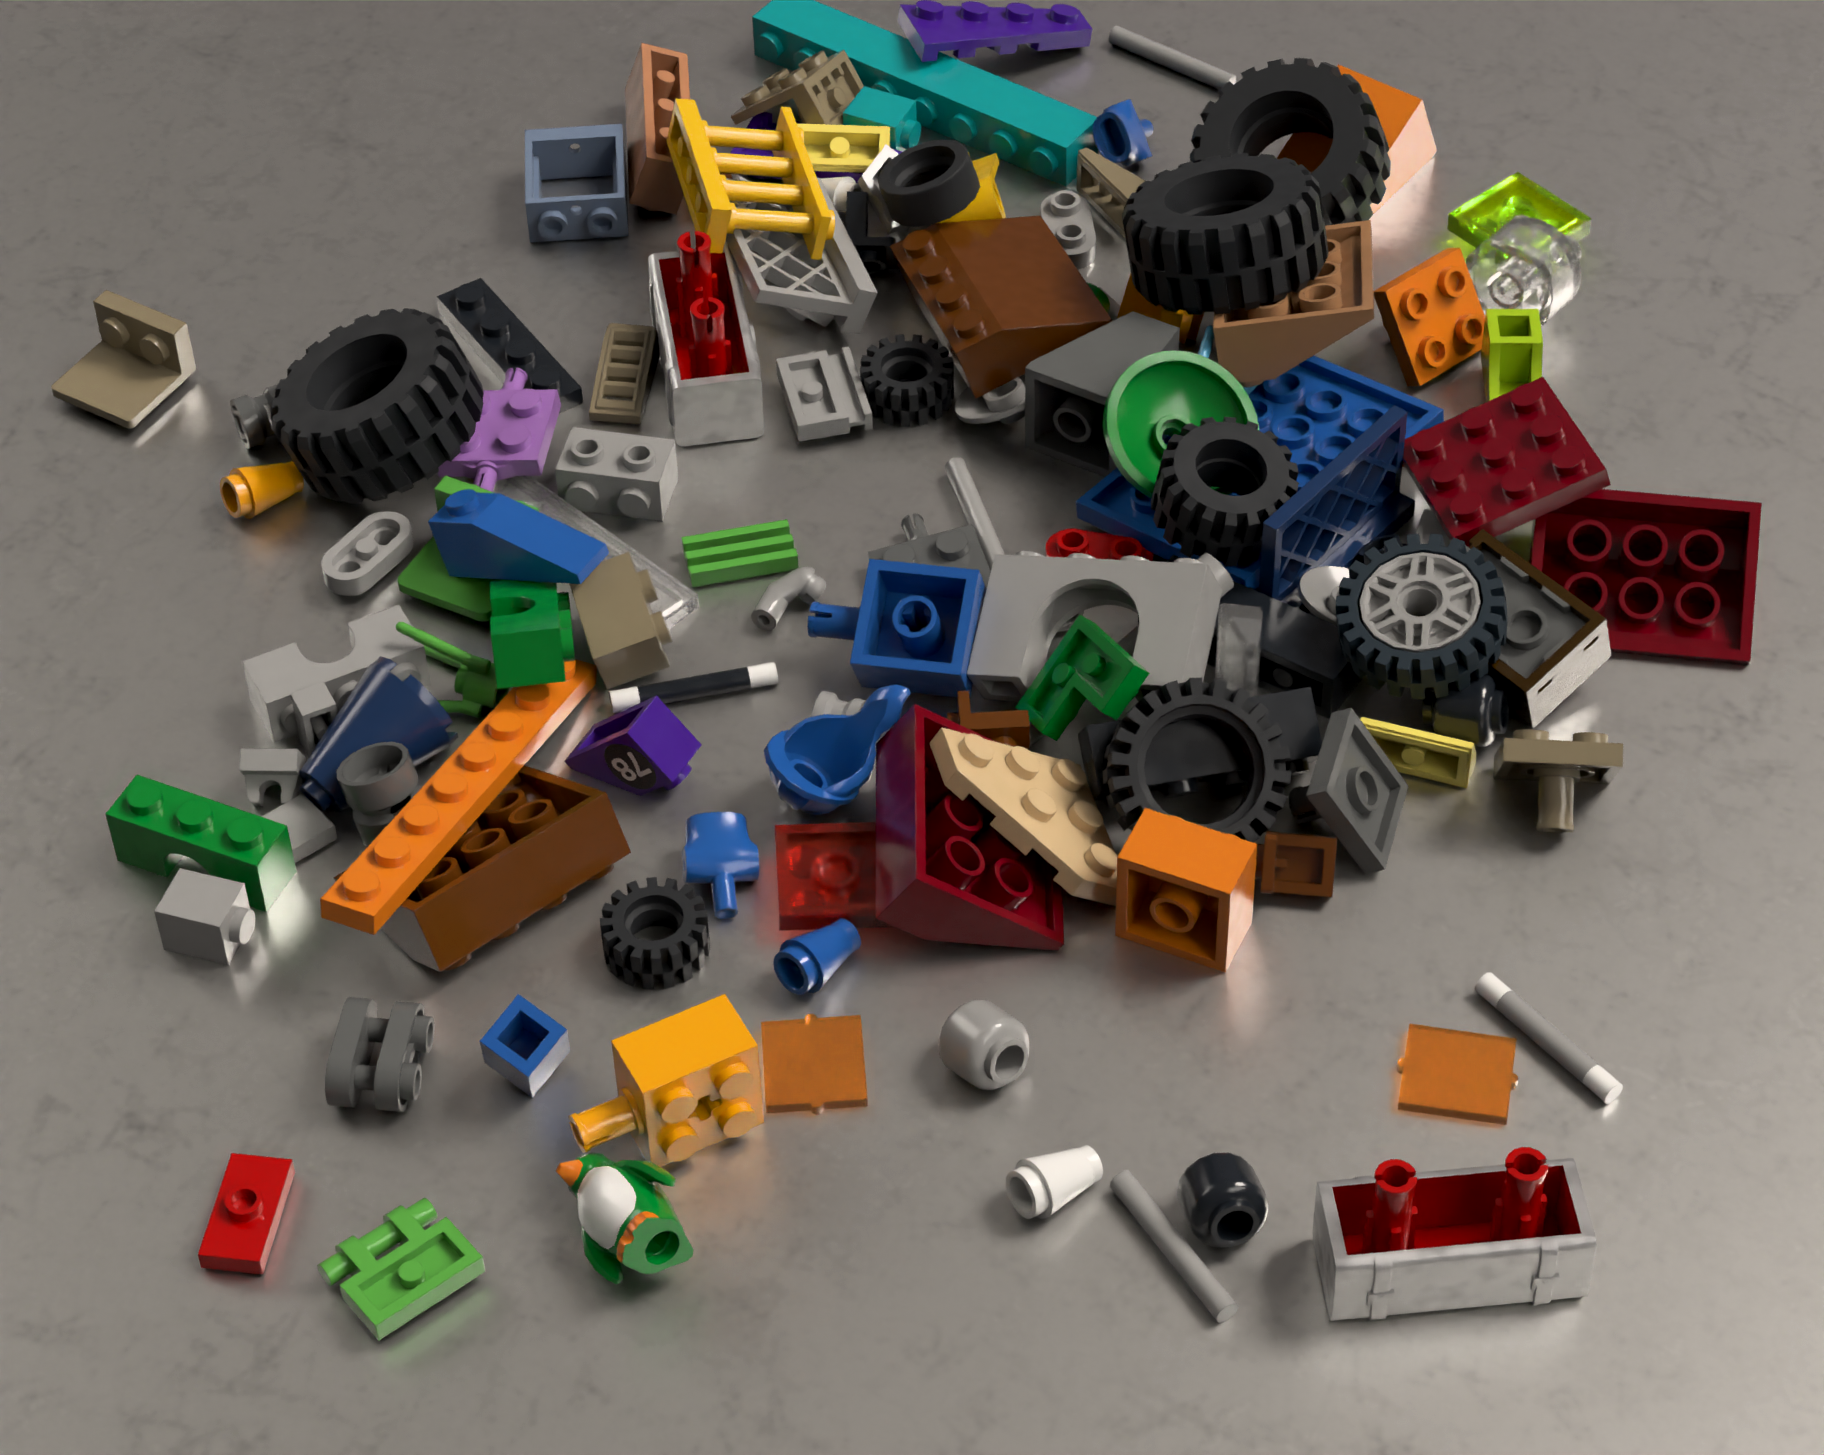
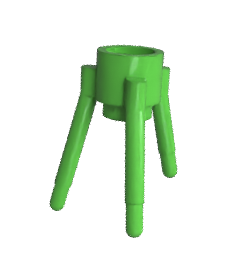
M398 622L396 624L398 632L424 645L426 655L458 668L454 690L456 693L462 694L463 700H438L447 713H463L480 718L484 707L493 710L508 694L510 688L497 689L495 666L490 660L469 654L405 622Z

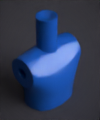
M1131 99L1104 109L1103 113L1095 119L1093 123L1095 144L1100 154L1106 159L1128 167L1153 157L1147 138L1153 134V124L1147 119H1139Z
M707 812L693 815L685 822L686 838L685 846L682 850L684 883L711 884L715 917L719 919L733 918L738 914L735 882L756 881L759 878V852L757 845L750 840L746 817L740 813Z

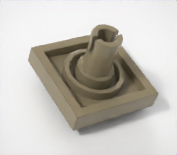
M1533 729L1514 731V738L1503 739L1494 755L1493 779L1539 781L1538 823L1536 824V831L1572 833L1574 831V783L1610 784L1623 767V743H1608L1607 734L1595 732L1574 733L1573 741L1549 740V732Z

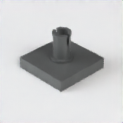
M1348 708L1331 713L1310 785L1298 786L1290 791L1289 807L1293 817L1298 816L1297 822L1301 824L1323 818L1364 874L1385 870L1409 786L1354 710Z

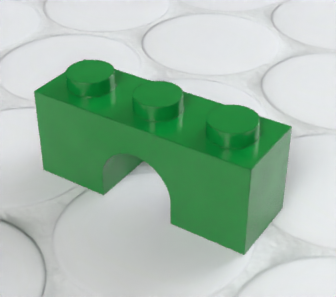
M491 581L490 603L492 617H490L497 689L566 682L564 662L575 661L569 592L558 593L557 583Z
M136 775L105 814L117 861L167 878L182 857L187 856L199 863L211 876L245 883L250 907L266 913L297 873L287 825L140 775Z

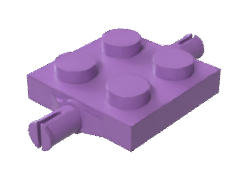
M513 368L508 369L500 390H483V409L480 421L476 422L475 433L469 442H463L460 445L461 452L451 462L447 460L438 467V476L474 479V485L493 492L495 483L498 480L514 476H541L561 408L558 390L524 389L527 381L526 372L516 368L514 374Z

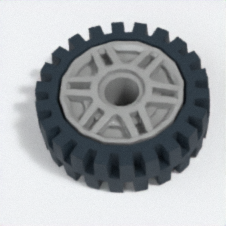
M1419 533L1407 535V546L1400 547L1396 537L1384 541V554H1381L1375 547H1372L1364 553L1365 564L1356 560L1349 567V578H1342L1339 585V596H1336L1338 635L1347 662H1351L1353 671L1360 679L1367 676L1368 684L1373 688L1380 690L1386 683L1389 695L1401 698L1405 687L1410 688L1412 699H1425L1426 688H1434L1436 698L1449 695L1448 684L1451 682L1454 683L1459 691L1470 686V673L1480 680L1488 673V662L1495 664L1500 657L1501 645L1505 646L1507 637V605L1501 577L1497 575L1496 567L1490 560L1485 562L1483 553L1477 548L1472 547L1467 552L1465 541L1454 537L1449 545L1445 547L1443 535L1430 533L1428 544H1421Z

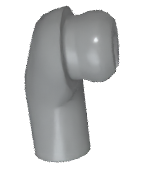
M798 567L768 585L752 612L751 619L753 623L764 630L774 629L789 603L797 595L807 604H812L816 599H819L826 588L825 580L815 575V569L811 567Z

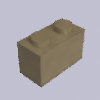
M629 552L602 561L581 584L569 583L592 658L607 690L670 667L663 645L673 642L662 611L652 613L649 604L659 600L648 569L637 571Z

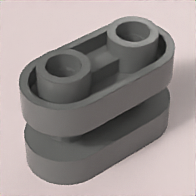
M348 997L346 999L326 1068L325 1096L329 1106L355 1108L359 1102L362 1090L374 1091V1103L377 1110L404 1112L409 1100L416 1101L418 1099L422 1080L421 1065L418 1064L421 1053H429L431 1051L434 1039V1019L432 1016H425L422 1003L396 1001L391 1010L390 1018L385 1019L378 1018L377 1004L374 999ZM375 1042L382 1043L377 1065L369 1066Z

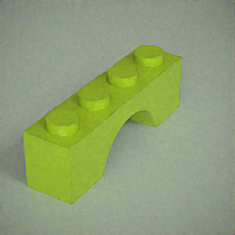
M1486 309L1481 349L1486 402L1542 377L1543 338L1539 309Z

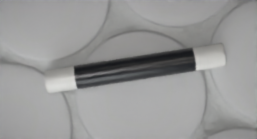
M775 662L609 691L612 712L618 713L656 695L664 704L774 685L778 684V675Z

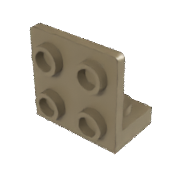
M845 50L829 57L826 56L824 51H820L799 63L800 68L790 73L785 68L763 80L762 86L741 98L744 106L732 114L731 118L736 125L793 98L804 124L843 125V112L864 85Z
M105 290L93 301L102 341L52 384L51 389L54 397L131 429L196 371V365L187 323Z

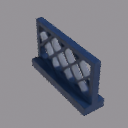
M1395 405L1390 408L1263 522L1259 586L1255 589L1256 591L1309 613L1310 611L1302 603L1298 594L1300 580L1307 571L1324 566L1349 569L1356 560L1362 561L1358 552L1364 545L1379 537L1395 534L1414 516L1415 500L1400 493L1408 412Z

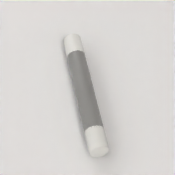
M1489 972L1479 979L1475 986L1477 993L1601 1100L1608 1104L1619 1096L1623 1088L1619 1081L1494 974Z

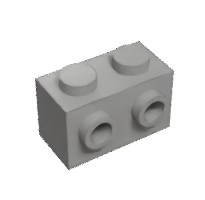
M572 427L555 468L560 509L663 522L678 481L675 440Z

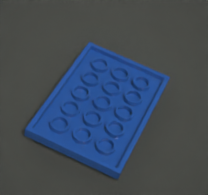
M1314 355L1276 379L1265 380L1257 385L1248 395L1257 414L1259 431L1262 433L1272 432L1278 437L1277 445H1286L1292 453L1290 462L1297 463L1299 472L1296 480L1299 482L1297 492L1394 405L1408 412L1405 439L1421 430L1444 422V410L1442 408ZM1162 435V439L1166 445L1168 444V441L1171 439V437L1168 435ZM1118 468L1075 501L1078 519L1112 535L1134 538L1141 543L1143 548L1166 560H1169L1172 555L1180 558H1189L1180 553L1181 545L1178 543L1170 545L1163 538L1165 529L1157 528L1153 520L1155 511L1151 510V498L1141 493L1129 483ZM1235 492L1230 494V496H1240ZM1261 553L1257 561L1249 564L1243 559H1239L1237 566L1225 567L1224 562L1219 561L1228 571L1233 581L1249 588L1251 587L1254 590L1259 586ZM1193 554L1191 559L1197 560L1200 556Z

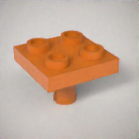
M1447 248L1374 291V298L1382 317L1383 326L1390 338L1407 387L1422 386L1482 349L1485 315L1460 248Z

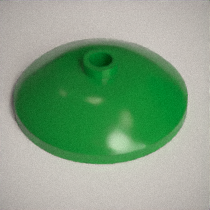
M1176 350L1161 351L1147 355L1129 366L1112 386L1105 403L1103 415L1104 436L1115 465L1129 483L1151 499L1163 452L1167 448L1162 435L1170 437L1174 434L1180 435L1182 427L1189 423L1199 427L1201 419L1213 417L1216 422H1223L1225 416L1235 417L1236 423L1246 425L1247 421L1258 425L1259 423L1247 392L1229 371L1202 355ZM1210 487L1225 495H1230L1233 492L1222 487Z

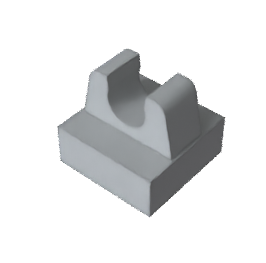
M241 748L239 771L245 776L248 800L256 807H263L264 792L271 785L281 786L282 804L298 796L300 792L299 787L304 783L299 771L307 761V758L298 749Z

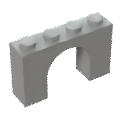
M1019 551L1016 555L995 554L967 676L984 699L1020 701L1045 665L1049 646L1060 627L1071 617L1083 610L1101 605H1116L1130 609L1139 615V629L1133 658L1150 674L1140 686L1135 696L1138 702L1151 691H1156L1163 685L1176 680L1178 683H1183L1189 678L1202 677L1203 682L1222 589L1209 565L1191 558H1178L1174 562H1157L1132 555L1124 556L1120 560L1096 559L1091 555L1083 553H1073L1068 557H1046L1032 551Z

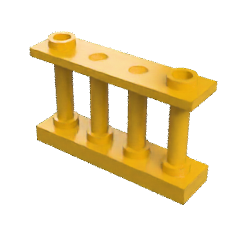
M675 98L666 141L695 230L706 233L711 239L710 253H723L727 234H733L735 229L802 233L810 258L821 260L825 241L831 240L834 235L835 214L833 210L828 209L804 145L803 129L797 126L791 107H781L775 131L708 126L706 120H701L695 100ZM711 146L772 150L774 157L717 153L716 148ZM720 173L781 177L784 184L726 180V176L720 175ZM729 201L792 205L794 212L736 208L735 204Z

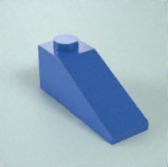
M471 489L455 492L446 499L445 505L428 521L448 574L452 577L581 584L609 554L605 543L501 493H479Z

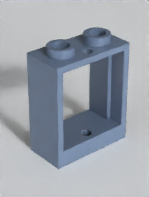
M622 124L525 130V206L530 242L629 236L626 157ZM578 144L580 147L572 149L570 145ZM613 175V193L542 198V180Z

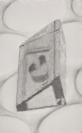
M1220 604L1218 611L1215 679L1228 682L1226 688L1235 691L1240 687L1251 693L1249 697L1257 696L1263 611H1260L1261 607Z

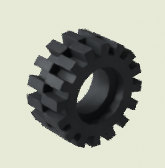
M904 334L895 335L896 342L891 343L886 337L879 340V348L871 345L867 349V356L862 355L860 361V379L873 418L878 419L883 415L884 423L891 426L895 419L901 420V427H910V420L917 419L919 426L928 424V415L937 420L942 417V409L946 411L950 409L952 400H954V362L952 356L949 357V350L945 346L938 348V341L932 338L925 344L922 342V335L913 334L912 341H905ZM901 379H916L917 381H912V382H900V381H897V380H901Z
M657 877L646 878L647 887L639 888L635 880L627 884V895L623 894L620 890H616L611 895L612 904L605 902L602 908L600 929L606 965L610 964V970L616 978L624 973V982L633 987L639 978L643 980V989L654 990V983L657 980H663L664 989L675 987L674 977L677 975L685 983L693 978L692 967L700 971L705 965V956H709L710 953L708 916L704 900L700 895L694 897V889L687 884L678 891L677 880L667 878L663 887L657 885ZM652 926H665L676 930L673 935L661 940L649 941L634 936L639 931Z

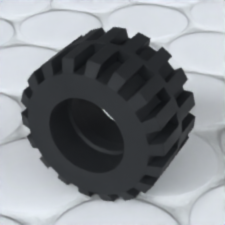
M1225 416L1223 422H1216L1213 417L1203 418L1199 427L1189 423L1182 427L1180 435L1174 434L1168 441L1166 450L1163 452L1151 499V510L1155 511L1153 517L1157 528L1165 529L1163 538L1170 545L1176 543L1181 545L1180 553L1189 558L1193 554L1201 557L1204 553H1208L1218 561H1223L1225 567L1237 566L1239 559H1243L1248 564L1257 561L1261 553L1263 522L1297 493L1299 482L1296 481L1299 474L1297 463L1290 462L1292 453L1286 445H1277L1278 437L1270 431L1262 433L1257 430L1259 425L1247 421L1246 425L1236 423L1235 417ZM1210 487L1226 488L1240 496L1225 495Z

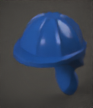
M902 685L881 687L868 697L861 710L854 715L823 714L809 717L794 725L790 730L781 731L773 736L764 749V755L769 766L770 779L778 792L779 798L787 802L793 810H801L814 815L827 814L840 805L852 802L858 796L859 789L869 780L874 769L876 741L881 737L882 733L892 728L900 719L903 705L911 694L909 688Z

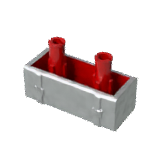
M695 231L696 248L693 249L691 248L690 232H685L677 241L679 251L654 253L648 257L650 313L652 316V326L658 331L670 424L674 428L676 443L679 446H692L758 438L764 434L761 371L753 323L748 320L741 272L728 245H724L723 253H710L711 239L709 235L701 231Z
M1520 1147L1512 1150L1507 1155L1505 1164L1427 1172H1416L1414 1167L1408 1162L1390 1159L1378 1165L1373 1177L1370 1175L1352 1179L1319 1181L1316 1185L1312 1236L1330 1321L1367 1317L1370 1321L1386 1319L1388 1315L1531 1302L1532 1305L1549 1304L1550 1300L1588 1296L1597 1244L1574 1158L1547 1160L1539 1150L1531 1147Z

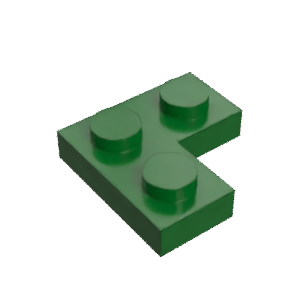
M1079 614L1015 708L1017 710H1028L1029 721L1042 734L1058 741L1069 723L1075 719L1086 699L1100 712L1117 720L1129 702L1134 699L1140 686L1150 673L1096 623Z

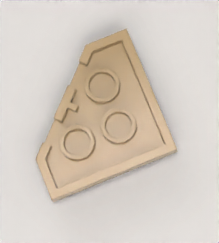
M942 727L929 744L944 785L962 801L971 794L982 806L993 813L996 817L990 825L1025 856L1034 849L1048 863L1054 866L1059 873L1053 880L1070 895L1116 906L1118 856L1115 853L1103 823V817L1097 808L1087 782L1086 774L1082 770L1081 765L1069 759H1057L1029 751L1021 746L1013 747L984 739L976 734H965Z

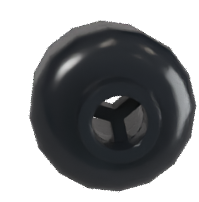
M1470 673V686L1461 691L1451 682L1448 684L1449 695L1436 698L1434 691L1425 692V699L1422 702V719L1424 725H1432L1434 734L1472 742L1475 747L1484 748L1494 742L1497 734H1505L1507 730L1510 710L1507 689H1500L1497 680L1491 675L1485 674L1479 680Z
M1229 1152L1212 1153L1199 1158L1191 1164L1179 1179L1177 1198L1192 1233L1204 1244L1221 1248L1234 1247L1246 1243L1260 1231L1267 1220L1269 1204L1265 1191L1253 1167L1241 1156Z

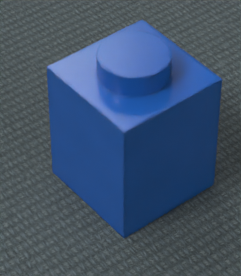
M519 994L479 1041L484 1063L532 1098L570 1052L567 1029Z

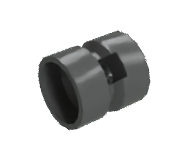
M391 741L375 743L357 750L343 760L336 771L338 783L347 804L353 809L354 822L366 847L371 844L422 788L418 785V774L408 749L401 743Z

